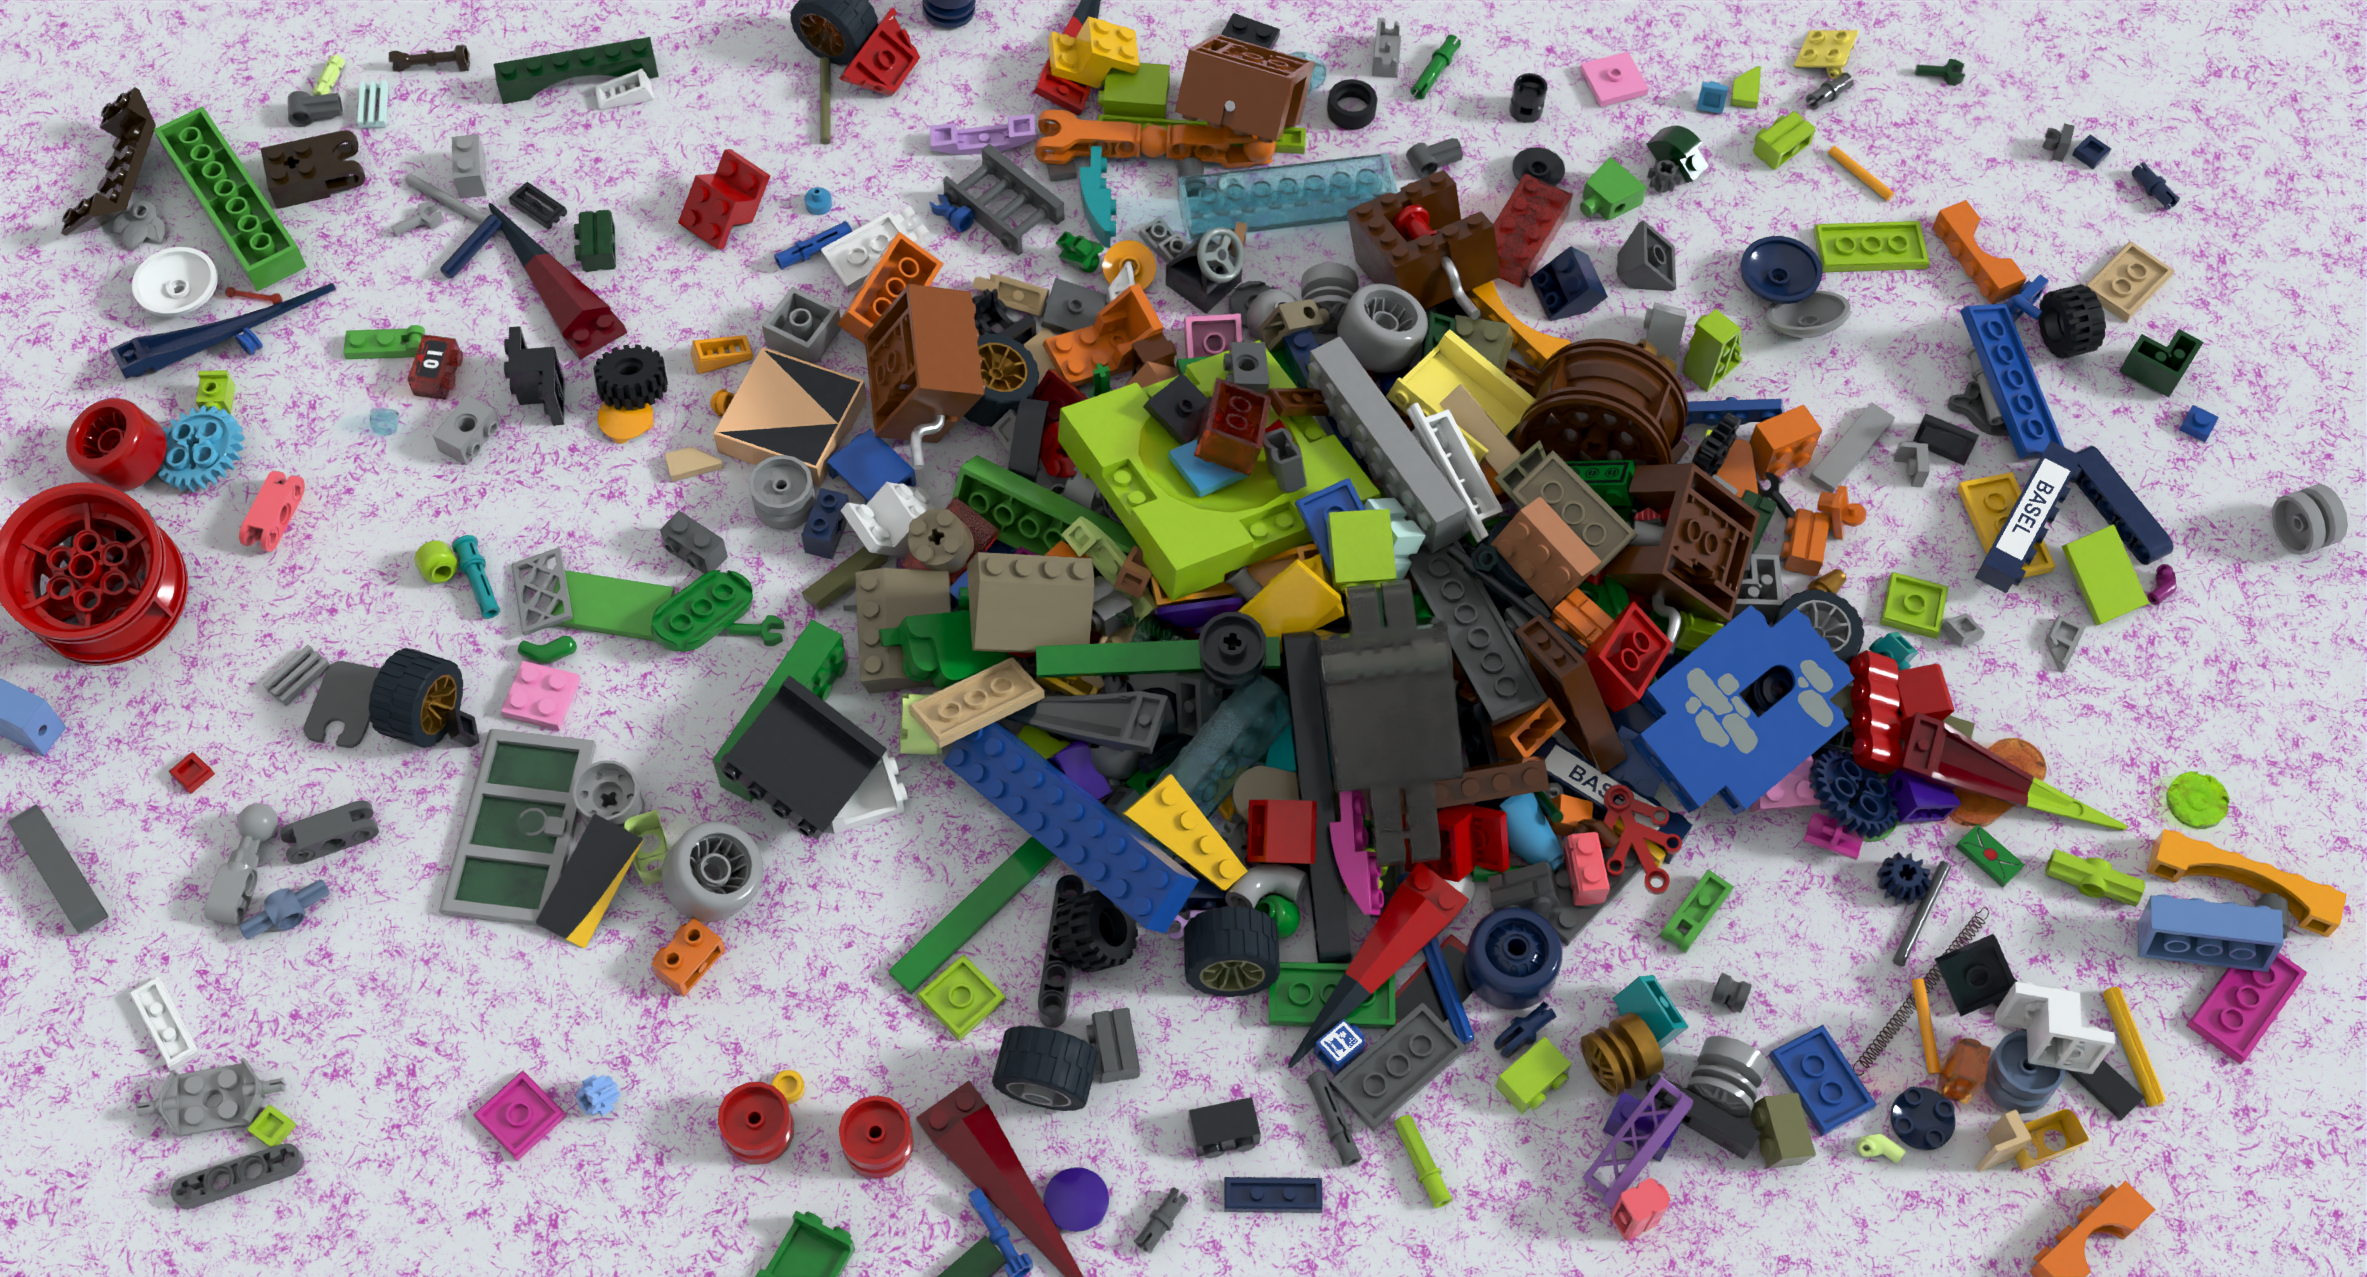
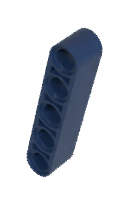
M2092 445L2075 452L2082 455L2077 467L2081 468V471L2075 480L2076 485L2109 525H2115L2120 539L2141 564L2148 565L2171 554L2174 548L2169 535L2102 453Z

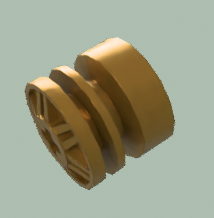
M1628 1012L1609 1022L1608 1029L1602 1026L1596 1029L1594 1033L1591 1032L1581 1037L1582 1054L1589 1070L1601 1088L1611 1096H1616L1622 1093V1091L1624 1092V1088L1629 1089L1635 1086L1636 1079L1644 1081L1650 1078L1652 1074H1658L1663 1071V1055L1658 1042L1647 1024L1633 1012Z

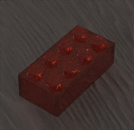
M1528 174L1523 175L1493 224L1498 251L1500 279L1524 289L1530 279L1529 277L1533 274L1567 218L1572 202V193Z

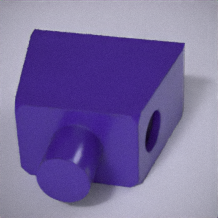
M1897 770L1887 780V787L1894 790L1890 796L1898 800L1894 806L1899 809V812L1896 814L1900 823L1944 821L1961 805L1951 788L1925 782V779Z

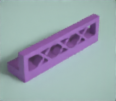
M1661 1076L1586 1171L1582 1179L1602 1193L1601 1200L1613 1208L1621 1193L1628 1189L1691 1109L1693 1100ZM1662 1087L1677 1098L1671 1108L1656 1109L1655 1095ZM1651 1102L1652 1110L1644 1111V1109ZM1665 1114L1664 1117L1658 1123L1657 1115ZM1653 1115L1655 1127L1653 1131L1646 1134H1637L1635 1126L1637 1118ZM1631 1127L1632 1135L1624 1136ZM1645 1139L1642 1145L1638 1147V1140ZM1633 1140L1634 1155L1627 1159H1617L1615 1146L1621 1141ZM1612 1153V1160L1604 1161ZM1626 1164L1619 1173L1618 1165ZM1613 1165L1615 1179L1608 1187L1593 1176L1599 1167Z

